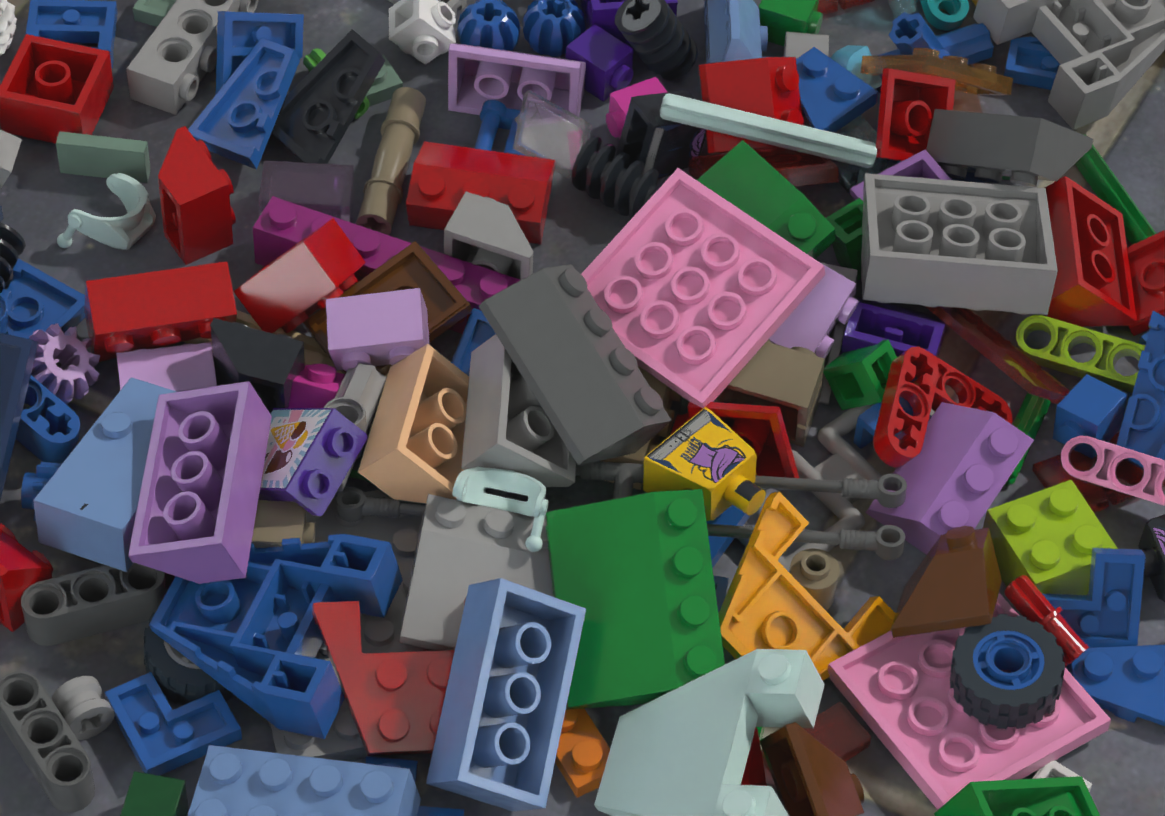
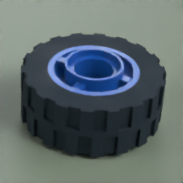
M998 614L997 617L992 618L991 624L965 628V633L962 636L959 635L955 643V650H953L950 686L954 689L953 697L957 704L960 703L964 707L963 711L966 714L979 719L978 722L984 725H995L999 729H1007V727L1019 729L1026 727L1027 724L1032 722L1034 724L1043 720V716L1046 713L1050 714L1055 708L1056 700H1059L1065 671L1064 653L1062 647L1056 643L1057 638L1051 632L1048 633L1043 629L1044 626L1036 621L1035 623L1026 620L1027 617L1019 615L1012 617L1008 616V614ZM1001 670H1009L1012 671V673L1003 672Z

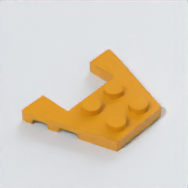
M780 491L774 492L766 498L719 611L722 645L735 659L756 649L807 650L821 679L825 680L830 677L828 672L829 663L891 631L896 613L880 596L870 597L843 629L778 561L780 556L809 522Z

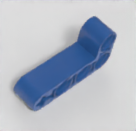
M0 293V333L6 334L8 304L6 298ZM31 375L24 401L25 404L31 407L22 409L16 440L43 462L63 463L78 445L80 433L79 417L69 406Z

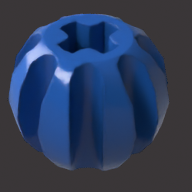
M477 0L474 4H469L460 14L457 36L460 44L513 51L518 44L521 28L515 11L502 0Z
M534 0L528 6L522 21L524 38L530 44V47L540 55H549L554 58H559L562 54H566V46L586 30L583 11L574 0Z

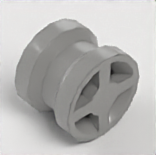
M80 676L65 682L53 693L51 698L78 740L89 739L98 735L112 723L115 716L110 703L105 699H101V686L93 676Z

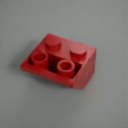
M186 126L178 128L158 174L164 236L184 264L187 265L233 245L232 225L236 223V217L230 205V195L234 193V189L229 175L224 169L218 170L212 162L210 152L202 140L196 141Z

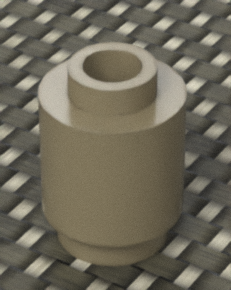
M810 548L800 551L793 557L789 573L826 611L832 606L840 571L837 560L830 553L821 549Z

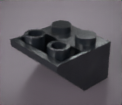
M213 318L210 329L217 386L249 381L270 414L274 408H289L292 382L305 368L304 342L284 334H273L250 328L239 322L231 323Z

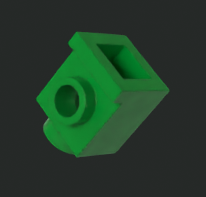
M861 198L856 199L826 217L835 228V242L832 245L837 262L842 267L858 270L857 281L861 279L863 200Z
M889 339L882 340L874 346L843 352L824 368L823 373L842 410L882 402L890 366L893 360L897 358Z

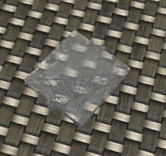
M528 90L524 93L520 114L515 118V122L518 125L513 149L526 156L556 160L554 171L572 180L573 165L582 146L590 138L592 124Z

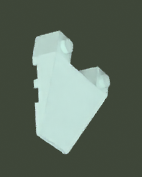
M756 649L620 716L594 803L597 810L611 816H789L772 786L741 785L756 727H783L796 722L802 728L814 729L825 684L807 650Z

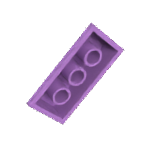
M249 381L159 395L128 557L132 562L198 584L246 578L272 419L271 414Z

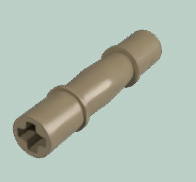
M401 87L393 92L386 119L381 125L382 139L374 158L371 178L364 185V197L356 221L357 225L386 235L391 233L398 205L403 198L402 185L409 168L413 145L419 140V128L426 106L425 96L414 88Z

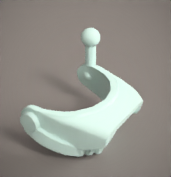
M122 173L111 174L106 180L107 186L123 202L127 214L118 217H99L74 209L68 214L69 225L65 232L57 237L59 247H70L72 236L78 230L82 234L112 248L129 250L151 229L155 222L156 214L149 202V194L145 187L128 175Z
M474 467L463 470L458 474L452 496L456 497L457 501L534 517L531 536L526 539L525 545L531 552H537L542 548L543 542L540 537L548 508V500L545 499L546 487L540 481L516 471L496 468ZM486 488L528 496V501L524 502L487 494Z

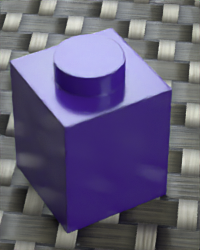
M596 24L592 25L566 46V59L586 62L584 89L603 102L610 97V93L626 88L631 82L634 73L632 69L634 49Z

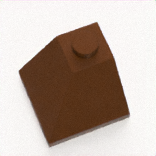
M961 526L940 535L904 586L891 626L893 638L991 624L1002 579L989 528L974 530L971 526Z
M796 722L785 725L760 740L781 803L789 816H858L864 813L861 803H864V791L858 777L854 773L850 774L846 762Z

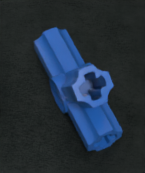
M904 12L892 21L893 27L889 33L891 40L898 49L872 58L881 80L884 68L950 78L955 69L991 58L994 46L991 42L990 32L983 23H975L935 36L919 13L908 14ZM881 86L878 87V88H876V90H877L878 92H880V93H881Z

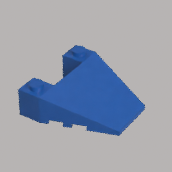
M349 534L328 535V542L301 544L300 538L282 539V546L267 548H255L254 544L251 543L246 578L198 584L175 576L149 626L156 635L279 730L325 739L345 697L331 661L315 658L324 639L312 615V605L317 602L359 601L360 614L385 618L403 581V577L391 543L387 541Z

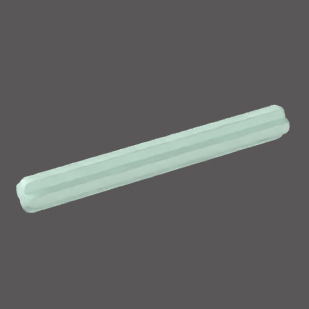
M671 93L665 94L660 108V117L665 120L865 168H871L877 156V148L874 142Z

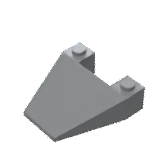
M978 0L973 16L978 24L983 23L987 27L990 37L997 45L1032 32L1061 64L1059 65L1048 102L1073 130L1107 117L1165 50V0Z

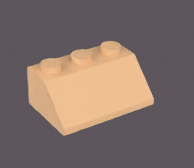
M426 344L391 366L358 473L394 500L426 504L428 494L456 500V497L452 496L458 474L463 471L461 467L469 376L429 344Z

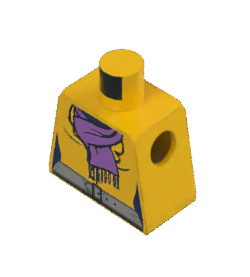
M707 407L703 408L644 457L643 490L650 493L702 489L706 521L715 520L731 505H734L747 515H753L762 506L766 497L765 490L754 484L757 460L754 449Z

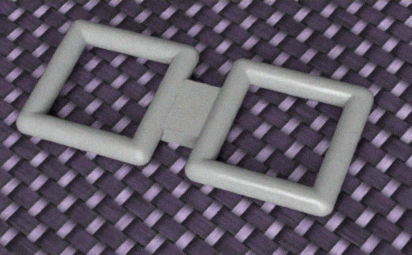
M874 404L849 409L819 430L817 435L819 442L833 455L815 468L798 452L792 450L799 478L843 481L844 478L879 480L883 475L842 438L856 428L858 416ZM931 409L930 415L933 416L935 412ZM811 491L840 519L823 532L841 533L842 529L857 531L863 528L865 518L852 505L860 498L842 497V493ZM747 521L743 525L752 527ZM737 538L745 547L747 546L749 539ZM806 543L785 559L780 556L778 561L789 572L793 557L800 551L815 548L829 552L837 545Z

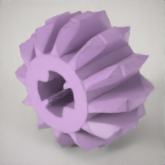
M58 323L50 325L46 332L41 329L36 330L29 337V339L39 342L31 375L66 405L72 398L82 399L89 392L88 385H93L98 380L99 375L93 367L99 363L101 355L87 351L92 344V338L80 341L77 339L76 326L70 327L63 333ZM58 362L61 363L60 367L56 365Z

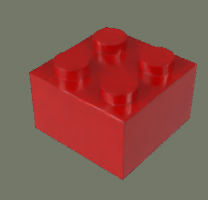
M26 34L0 85L1 130L9 134L56 143L59 132L92 135L114 89L110 51Z
M332 218L267 264L233 292L262 331L273 333L281 327L287 334L307 320L308 316L316 310L325 308L326 299L339 298L345 290L355 284L358 279L354 273L366 262L335 219Z

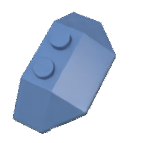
M704 0L706 64L764 58L762 57V52L767 51L768 28L767 26H760L759 8L753 0Z

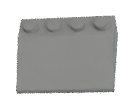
M865 173L861 253L863 300L880 303L919 304L926 307L968 308L973 311H1004L1021 315H1048L1058 270L1046 188Z
M428 494L417 537L399 643L436 651L455 650L464 610V600L467 596L468 587L471 584L502 578L553 597L545 519L540 537L543 542L542 548L537 552H531L526 548L525 541L531 536L534 517Z

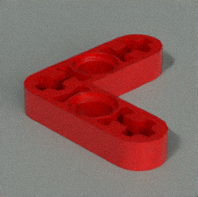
M911 347L895 358L890 366L874 433L873 445L877 455L885 464L891 467H901L920 454L931 409L936 411L942 402L994 412L1010 424H1012L1011 409L999 395L921 347ZM916 376L918 379L911 383L910 381H912ZM945 384L955 391L959 403L954 402L948 396ZM899 397L909 402L913 409V416L903 410ZM902 430V432H901L900 434H898V437L894 436L895 434H897L898 432H900V431Z

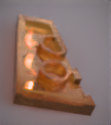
M914 48L913 55L862 56L860 72L862 74L875 76L883 74L884 68L955 79V91L973 95H1011L1013 78L996 74L997 67L986 64H971V66H968L967 58L957 56H943L939 58L940 51L934 49Z

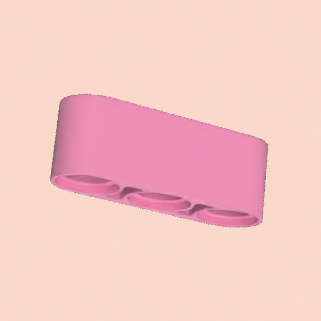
M1089 436L1074 437L1064 445L1061 452V462L1068 474L1084 481L1165 506V494L1163 492L1165 460ZM1089 444L1096 450L1097 462L1092 469L1084 472L1079 471L1071 464V452L1077 445ZM1133 458L1143 465L1144 476L1137 485L1125 486L1118 480L1116 470L1119 463L1124 459Z

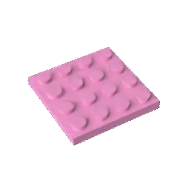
M677 168L581 275L585 278L587 289L600 309L610 317L612 328L625 348L635 356L638 366L689 402L704 408L710 402H714L825 276V267Z
M999 593L993 617H997L998 614H1008V616L1017 617L1019 614ZM967 627L893 638L892 632L889 631L828 664L830 680L937 810L970 782L1025 778L1046 764L1057 760L1108 731L1111 719L1066 668L1059 700H1056L1055 708L1050 714L1046 713L1043 716V720L1034 724L1032 722L1027 724L1026 727L1016 729V727L999 729L995 725H984L978 722L979 719L974 716L970 717L963 711L964 707L960 703L957 704L953 697L954 689L950 686L951 664L955 643L959 635L962 636L965 633V628ZM1001 670L1003 672L1012 673V671L1009 670Z

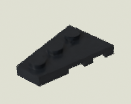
M352 29L286 95L271 134L320 178L386 60L373 46Z

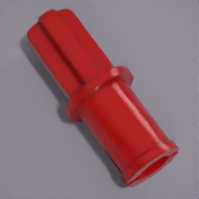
M1019 576L1006 587L1004 591L1005 596L1021 615L1027 617L1026 620L1040 623L1044 626L1043 629L1048 633L1051 632L1057 638L1056 643L1062 647L1064 653L1063 662H1065V667L1089 648L1061 616L1062 608L1059 606L1055 609L1028 576Z

